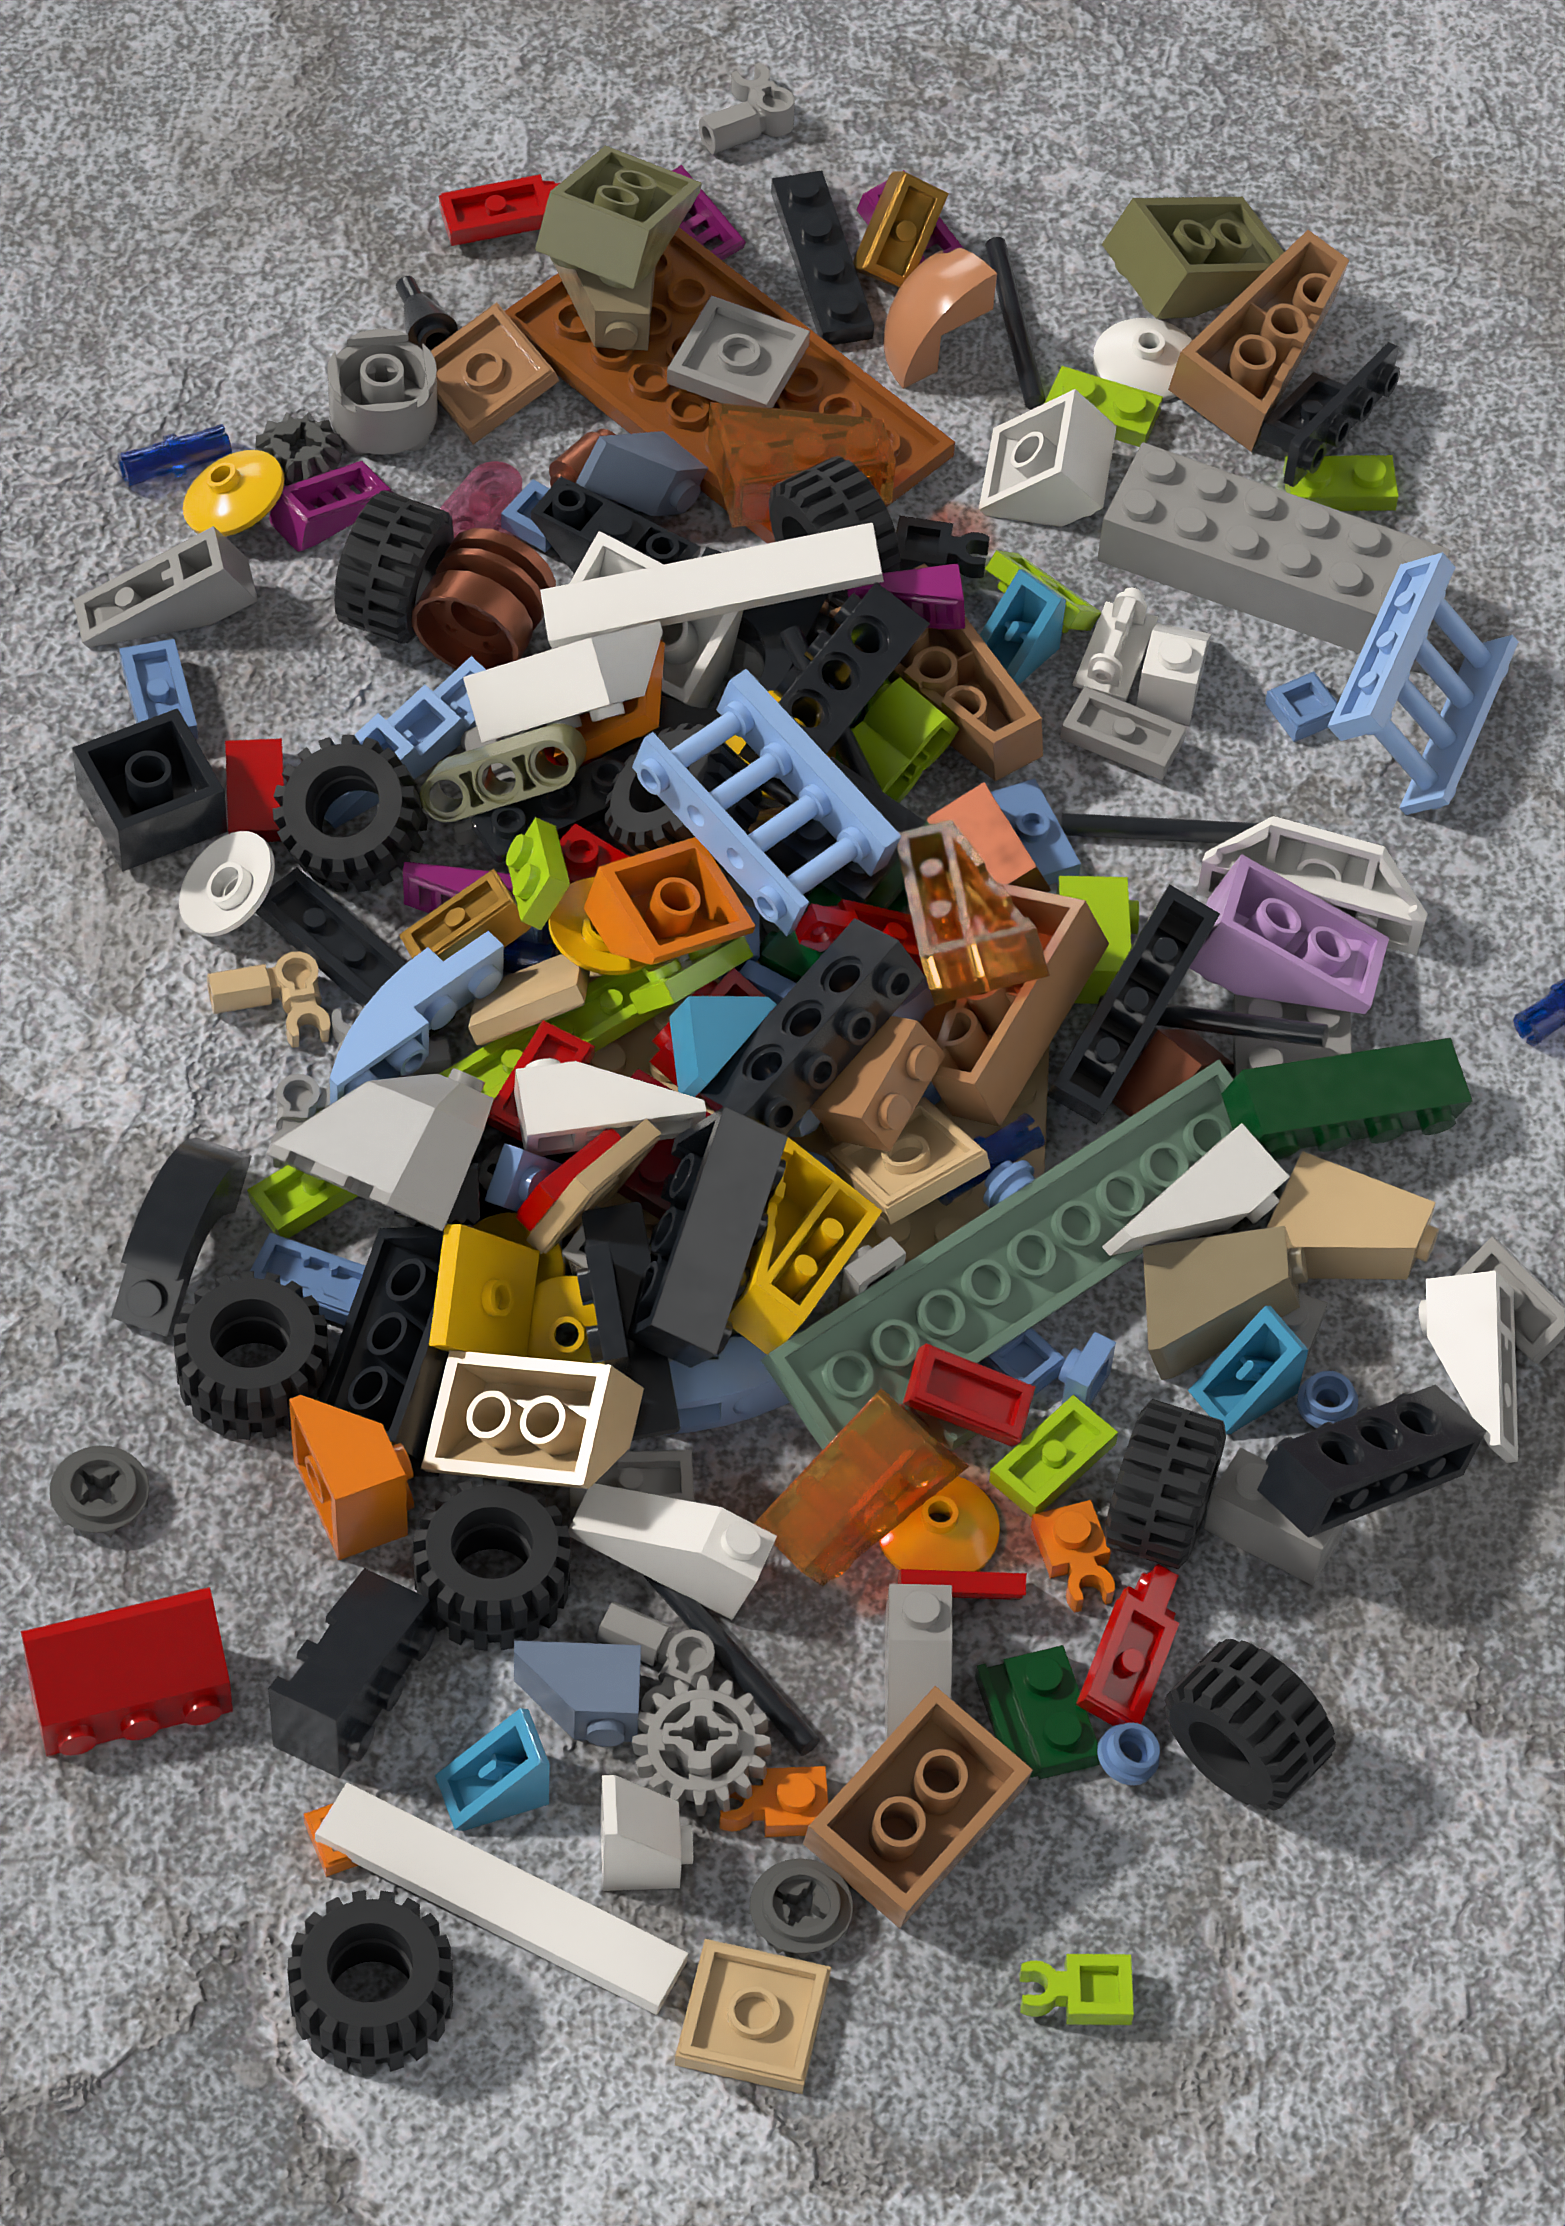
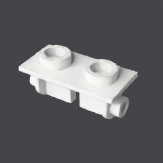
M1126 588L1124 592L1116 596L1114 603L1105 602L1073 681L1074 687L1083 689L1086 686L1126 702L1148 647L1152 630L1158 621V616L1146 613L1147 604L1142 591L1136 588Z

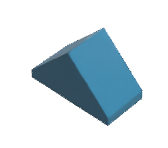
M1023 569L1018 570L979 634L1017 686L1060 649L1066 599Z
M688 996L669 1016L678 1092L695 1097L714 1078L777 1004L769 997Z
M1264 1306L1188 1391L1210 1417L1224 1421L1226 1434H1232L1298 1394L1308 1349L1271 1306Z
M519 1708L435 1775L453 1827L458 1831H466L549 1805L550 1764L529 1709Z

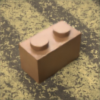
M891 1016L810 1107V1110L837 1141L890 1152L946 1054L917 1020Z

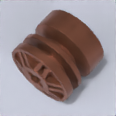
M472 528L458 533L450 544L445 557L436 569V575L428 583L412 611V627L420 642L437 659L455 670L471 656L486 670L507 664L522 657L533 637V631L544 617L540 590L556 587V579L548 563L533 548L516 537L494 529Z

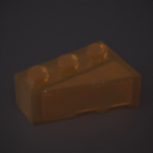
M710 402L708 447L732 528L770 522L769 498L771 497L770 491L772 487L787 478L836 456L843 457L845 460L855 464L873 484L884 504L892 503L896 459L883 419Z
M952 820L899 833L902 837L897 844L919 956L934 1005L1050 976L1036 927L1028 917L1024 918L1013 904L1008 891L1002 884H997L987 871L983 859Z
M881 1388L754 1524L776 1535L774 1545L801 1573L823 1587L830 1580L844 1574L858 1557L970 1466L922 1419Z

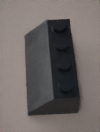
M429 1226L379 1228L318 1401L383 1424L391 1444L401 1443L404 1446L412 1466L413 1477H439L440 1474L426 1472L421 1469L449 1354L448 1351L429 1346L444 1229L443 1231H438Z

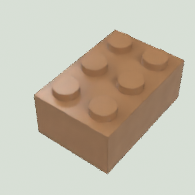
M934 1686L808 1826L803 1845L827 1866L836 1871L844 1881L900 1929L1024 1790L1033 1770L939 1688Z

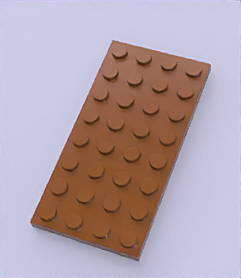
M680 227L655 266L648 351L594 347L558 273L505 310V313L551 366L556 375L627 432L633 434L663 431L707 466L708 470L699 485L700 490L767 544L775 542L769 516V498L771 497L770 491L772 487L831 457L840 456L855 464L873 484L885 506L888 507L954 456V440ZM711 295L810 331L809 346L766 419L667 384V369Z

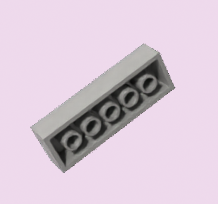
M1142 442L1103 518L1097 561L1361 653L1399 566L1442 552L1449 559L1450 549Z

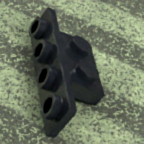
M1388 342L1346 385L1313 372L1263 422L1260 439L1278 446L1288 453L1283 483L1295 487L1308 472L1315 473L1320 467L1324 456L1333 447L1339 448L1344 443L1349 430L1358 421H1366L1374 405L1382 396L1389 397L1392 394L1400 376V368L1395 366L1399 346Z
M667 728L657 731L654 734L658 737L659 733ZM644 738L581 766L569 784L560 789L473 816L471 819L472 829L494 860L502 863L506 861L509 847L515 837L519 834L525 835L535 817L556 826L558 836L567 833L575 823L582 828H586L604 820L605 813L609 809L605 806L607 795L614 788L612 782L616 775L625 767L624 763L626 760L639 751Z
M631 1202L584 1211L582 1213V1222L586 1240L584 1248L588 1268L577 1269V1278L583 1306L594 1304L597 1325L586 1326L592 1362L604 1361L605 1365L613 1366L644 1388L632 1441L676 1433L680 1430V1421L669 1358L627 1339L641 1276L652 1262L642 1206L639 1202Z

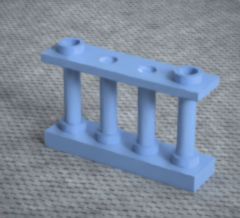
M1443 552L1399 566L1328 724V728L1340 741L1362 735H1374L1412 778L1399 807L1405 815L1429 809H1439L1449 805L1456 793L1457 784L1500 684L1509 670V663L1519 643L1513 635L1482 643L1444 597L1446 595L1445 590L1456 567ZM1432 620L1435 621L1465 657L1458 674L1427 639L1428 629ZM1414 660L1418 662L1447 696L1440 714L1409 680L1410 669ZM1396 701L1403 706L1429 736V741L1422 755L1390 720Z
M745 669L729 680L716 709L721 715L719 718L672 750H669L653 732L644 737L632 768L636 771L643 787L651 794L658 795L753 899L758 912L766 920L774 922L788 936L798 926L809 903L803 896L806 892L850 861L858 863L871 877L888 864L902 836L755 677ZM734 735L742 737L760 758L711 792H708L687 770V767ZM772 777L781 779L799 800L747 835L725 810ZM811 819L818 820L838 842L786 877L764 852Z

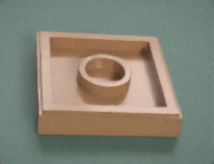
M497 302L431 350L437 368V401L473 445L559 382L555 371Z

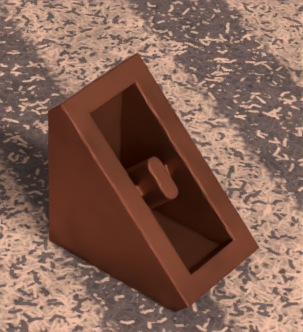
M1158 1029L1129 1071L1112 1103L1131 1117L1217 1060L1221 1061L1229 1073L1233 1071L1234 1063L1193 1030Z

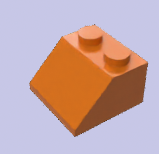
M696 837L599 866L584 905L585 912L611 954L650 965L751 934L756 927L715 859Z
M303 1395L290 1398L294 1463L338 1560L407 1536V1511L414 1509V1501L406 1480L413 1478V1470L404 1446L401 1443L392 1445L381 1423Z

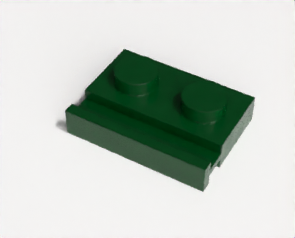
M1063 1645L1003 1659V1664L987 1667L985 1663L976 1666L975 1679L995 1738L1033 1770L1029 1778L1038 1776L1039 1780L1100 1765L1097 1753L1098 1742L1087 1711L1076 1705L1080 1691Z

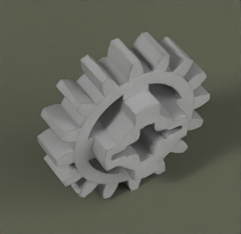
M700 1676L697 1682V1690L688 1691L685 1684L679 1679L674 1681L675 1697L669 1700L664 1695L656 1692L652 1696L656 1714L640 1712L637 1717L639 1729L644 1733L632 1736L634 1754L642 1756L635 1761L639 1778L652 1777L649 1782V1789L664 1795L669 1791L670 1798L679 1802V1810L684 1806L686 1800L693 1801L697 1816H704L707 1810V1803L717 1801L719 1807L724 1812L730 1810V1794L736 1792L746 1799L752 1796L749 1776L756 1779H765L767 1775L766 1762L760 1758L772 1755L771 1738L762 1735L768 1730L767 1717L765 1713L752 1714L755 1705L754 1697L750 1693L741 1696L737 1700L733 1699V1683L729 1680H726L718 1691L710 1690L707 1676ZM716 1713L726 1716L734 1723H725ZM708 1740L705 1751H695L698 1741ZM669 1768H679L689 1779L677 1775ZM728 1768H732V1769H730L727 1773H725V1774H723L722 1776H720V1775H721L724 1771H726Z

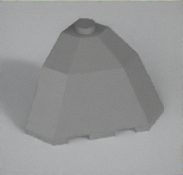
M452 1068L448 1078L439 1074L366 1081L271 1143L266 1155L319 1180L332 1183L377 1205H383L433 1229L443 1231L483 1134L494 1098L481 1093L485 1082L455 1068Z

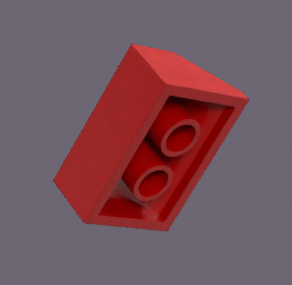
M210 1587L21 1631L29 1686L46 1757L59 1753L69 1756L79 1755L90 1751L97 1744L122 1738L132 1741L142 1740L154 1735L159 1729L184 1723L194 1726L204 1725L215 1721L222 1714L233 1712L230 1679Z

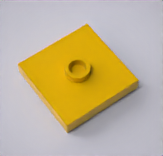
M462 1224L445 1225L429 1346L448 1352L453 1350L526 1357L540 1251Z

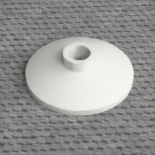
M1152 318L1124 320L1109 327L1097 340L1093 354L1094 369L1098 377L1163 396L1162 401L1170 400L1177 397L1168 388L1180 352L1192 339L1178 327L1162 320Z
M238 831L217 839L204 849L189 868L180 890L179 909L184 923L194 932L212 937L226 934L246 922L260 907L272 884L275 860L270 845L253 832Z

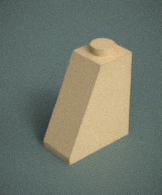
M1302 1151L1267 1226V1228L1285 1226L1293 1248H1303L1308 1279L1407 1280L1416 1259L1427 1262L1439 1233V1228L1430 1225L1436 1202Z

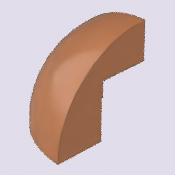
M957 248L949 253H943L940 250L918 265L899 288L886 319L883 344L889 369L903 389L938 372L942 335L993 310L997 273L972 252L962 248Z

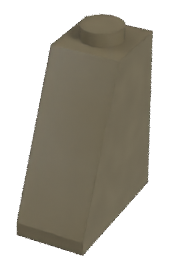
M553 263L594 347L648 351L655 267L641 283L632 289L629 287L615 288L603 283L599 275L581 268H563Z
M1285 1226L1143 1247L1148 1350L1160 1379H1172L1225 1350L1264 1306H1271L1281 1318L1300 1308L1298 1284L1308 1282L1306 1258L1302 1247L1293 1248Z

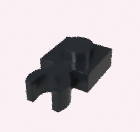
M899 515L896 535L900 550V571L915 569L924 563L927 567L958 564L960 574L963 576L983 578L986 558L974 557L970 554L987 556L990 536L979 532L966 533L961 537L952 536L953 523Z

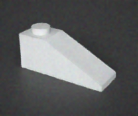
M540 1059L529 1063L525 1068L516 1069L514 1095L524 1150L539 1156L579 1151L606 1128L608 1130L613 1128L623 1138L646 1118L661 1132L659 1140L671 1139L702 1121L706 1116L705 1101L577 1061L560 1063L556 1059Z
M1241 1123L1103 1245L1102 1248L1112 1256L1143 1249L1145 1246L1171 1243L1226 1231L1245 1216L1254 1224L1279 1202L1273 1191L1286 1181L1289 1176Z
M1497 1271L1426 1279V1300H1421L1419 1304V1321L1423 1334L1430 1340L1471 1416L1487 1430L1484 1439L1488 1446L1506 1463L1518 1462L1514 1289Z
M596 1483L587 1489L568 1528L570 1537L696 1600L731 1620L756 1584L777 1537L722 1507Z

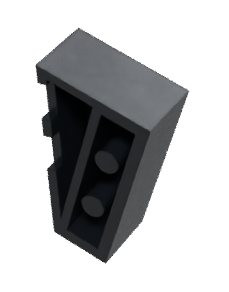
M366 1568L361 1571L326 1615L325 1622L330 1625L319 1643L316 1644L307 1639L297 1651L296 1658L304 1663L291 1680L288 1681L277 1676L268 1688L273 1747L339 1779L351 1759L359 1762L364 1757L374 1736L375 1728L372 1726L382 1709L390 1711L396 1705L406 1681L403 1674L413 1659L421 1661L426 1656L436 1634V1627L431 1625V1599Z

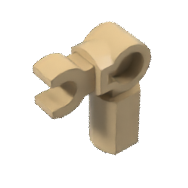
M304 952L284 954L278 959L276 966L272 968H266V964L207 974L208 994L213 1014L272 1004V999L278 998L282 1002L284 1011L288 1013L286 1037L292 1048L299 1047V1028L304 1025L315 1026L320 1032L322 1043L329 1042L331 1022L328 1013L320 1007L322 998L318 985V965L309 954Z

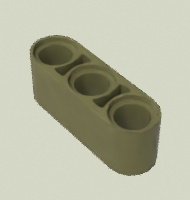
M560 723L447 757L437 764L422 785L420 791L421 805L425 812L434 820L453 822L560 789L569 784L584 762L587 752L586 741L582 734L573 726ZM544 748H559L567 756L569 764L566 766L554 765L545 756ZM501 763L508 766L515 774L516 781L504 782L498 779L492 771L491 764ZM439 780H450L456 783L462 791L463 798L454 799L448 797L441 790Z

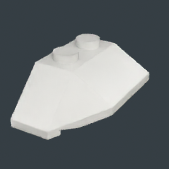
M1272 816L1205 852L1196 895L1209 898L1240 855L1243 854L1389 937L1387 948L1417 956L1427 912L1384 846Z

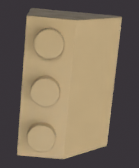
M449 1350L421 1469L432 1473L589 1489L631 1447L644 1388L611 1365Z

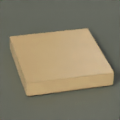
M560 954L503 977V980L500 981L497 988L491 994L482 999L475 998L468 1028L476 1045H485L538 1024L543 1020H548L583 1006L586 999L590 971L577 966L563 954Z
M925 1097L920 1099L890 1152L845 1142L825 1152L827 1159L835 1168L836 1175L881 1209L882 1213L880 1216L890 1225L991 1168L987 1152Z
M647 1118L573 1179L527 1237L526 1241L535 1250L540 1251V1255L543 1252L545 1254L583 1223L582 1213L584 1211L593 1210L596 1205L601 1208L614 1197L659 1141L661 1132Z
M705 1939L675 2055V2066L803 2094L831 1976V1967Z

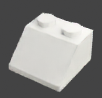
M1074 389L994 427L979 511L985 516L1063 527L1083 517L1091 516L1096 511L1102 509L1104 505L1117 426Z

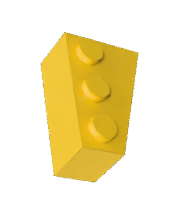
M789 1137L781 1156L786 1161L783 1177L776 1189L769 1193L763 1211L768 1214L766 1229L759 1242L751 1247L746 1266L751 1270L748 1284L739 1299L733 1302L728 1321L733 1324V1329L765 1354L770 1353L787 1342L806 1320L882 1213L881 1209Z

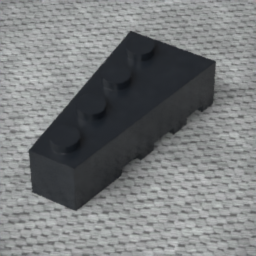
M724 1106L675 1137L671 1155L680 1158L681 1162L675 1174L670 1173L665 1178L660 1197L671 1204L661 1220L653 1227L649 1243L652 1251L658 1253L657 1262H651L642 1273L627 1339L689 1368L713 1356H718L724 1350L733 1328L732 1322L728 1321L733 1302L742 1295L750 1278L751 1270L746 1266L751 1247L759 1242L768 1223V1214L763 1211L769 1193L776 1189L786 1168V1161L781 1156L788 1138L787 1136Z

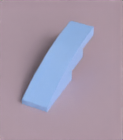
M471 656L434 691L428 686L423 685L387 720L377 713L355 734L357 740L362 745L366 737L378 741L383 750L387 747L390 748L399 757L402 764L406 766L413 779H416L460 745L461 737L465 731L477 726L463 677L486 669ZM369 791L346 793L331 804L324 819L335 829L379 804V795Z

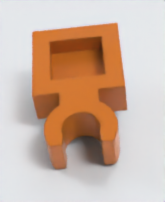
M1088 1500L1033 1514L1031 1529L1050 1579L1068 1575L1066 1601L1070 1609L1074 1613L1082 1611L1084 1598L1080 1589L1084 1587L1096 1588L1101 1593L1104 1604H1111L1115 1590L1114 1579L1105 1568L1101 1567L1102 1565L1109 1564L1111 1551L1106 1546L1105 1535L1092 1501Z
M826 1766L766 1768L767 1775L765 1779H761V1785H751L752 1796L749 1799L740 1796L736 1792L729 1795V1798L737 1799L742 1803L740 1808L727 1812L720 1810L719 1828L725 1831H740L748 1827L752 1821H764L765 1837L806 1836L808 1826L828 1805Z

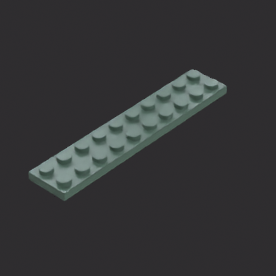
M1220 1060L1212 1063L1019 1191L1013 1193L777 1347L761 1360L830 1462L912 1408L904 1405L903 1401L919 1347L927 1343L978 1364L1143 1253V1249L1110 1256L1102 1246L1211 1148L1233 1131L1221 1095L1233 1081V1078Z

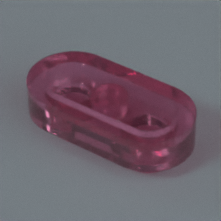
M486 462L474 468L440 507L441 510L449 512V515L452 516L454 539L458 533L472 528L499 531L501 528V513L522 491V477L517 469L504 462ZM492 495H498V496H501V497H499V498H492V497H490V496H492Z

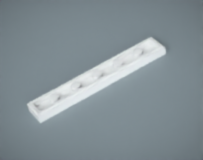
M867 523L541 589L540 592L548 641L551 648H557L590 637L660 621L661 626L870 585L875 582H884L874 526L873 523Z
M349 1783L345 1784L315 1833L316 1842L331 1847L333 1852L339 1851L347 1855L348 1858L352 1859L353 1863L655 2015L659 2013L687 1963V1952Z

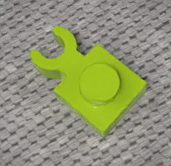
M1066 1954L1064 1971H1056L1051 1965L1038 1960L1027 1961L1021 1964L1020 1982L1039 1983L1044 1987L1045 1992L1040 1995H1022L1020 2013L1026 2016L1039 2017L1046 2015L1054 2007H1066L1067 2025H1132L1134 2007L1131 1954Z

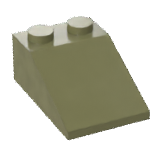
M605 145L550 191L535 251L550 256L551 261L560 267L567 269L581 268L599 275L600 280L609 286L634 289L653 271L700 193L702 183Z
M1243 196L1132 198L1101 244L1115 262L1117 271L1129 281L1140 296L1144 308L1154 315L1156 319L1193 318L1234 301L1284 253Z

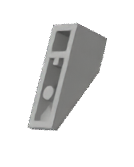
M213 526L73 600L82 643L90 648L210 626L257 602L258 599L248 558Z
M889 1584L885 1613V1741L934 1686L951 1699L952 1585Z

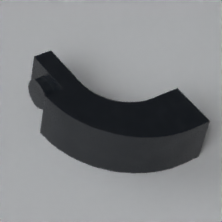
M198 1137L184 1141L173 1151L153 1181L132 1227L121 1263L127 1265L111 1318L166 1337L174 1335L175 1324L178 1323L179 1313L182 1309L193 1269L202 1246L216 1222L222 1216L236 1212L252 1155Z

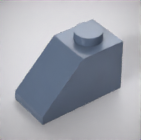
M663 431L599 436L576 483L596 494L651 516L682 514L699 497V485L708 467Z
M514 1640V1682L574 1740H588L597 1746L612 1747L623 1742H632V1736L638 1735L637 1717L639 1713L641 1645Z

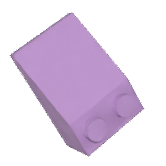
M1241 854L1208 898L1206 906L1217 911L1220 915L1189 968L1199 973L1207 981L1218 984L1236 995L1366 1014L1373 1002L1389 937Z

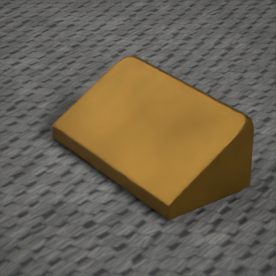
M893 171L889 175L853 260L856 271L900 288L906 278L918 267L949 193L904 171Z
M493 869L403 931L399 936L412 959L429 947L442 961H445L487 931L506 947L529 931L531 926L521 922L516 900L498 873Z

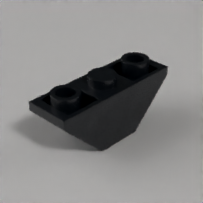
M562 476L557 479L531 510V520L574 574L599 531L664 565L697 558L701 552V546Z

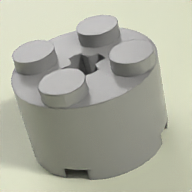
M392 329L367 330L347 339V346L337 355L336 350L329 359L327 368L329 418L335 433L340 434L344 448L354 455H365L368 453L384 455L400 453L406 450L417 451L425 447L429 442V435L437 421V368L431 351L423 343L421 349L412 342H409L408 334Z

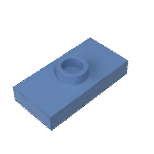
M1035 778L991 792L1048 885L1057 883L1059 876H1079L1081 863Z
M269 1233L250 1271H254V1278L265 1279L267 1272L280 1275V1284L284 1286L291 1280L296 1282L303 1288V1298L312 1295L319 1304V1315H324L325 1319L345 1325L365 1265Z

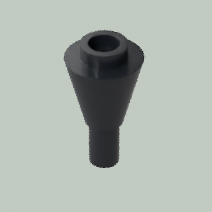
M403 276L397 281L396 290L404 303L405 328L409 342H412L421 349L423 343L431 351L458 331L455 320L421 292L416 280L412 276Z

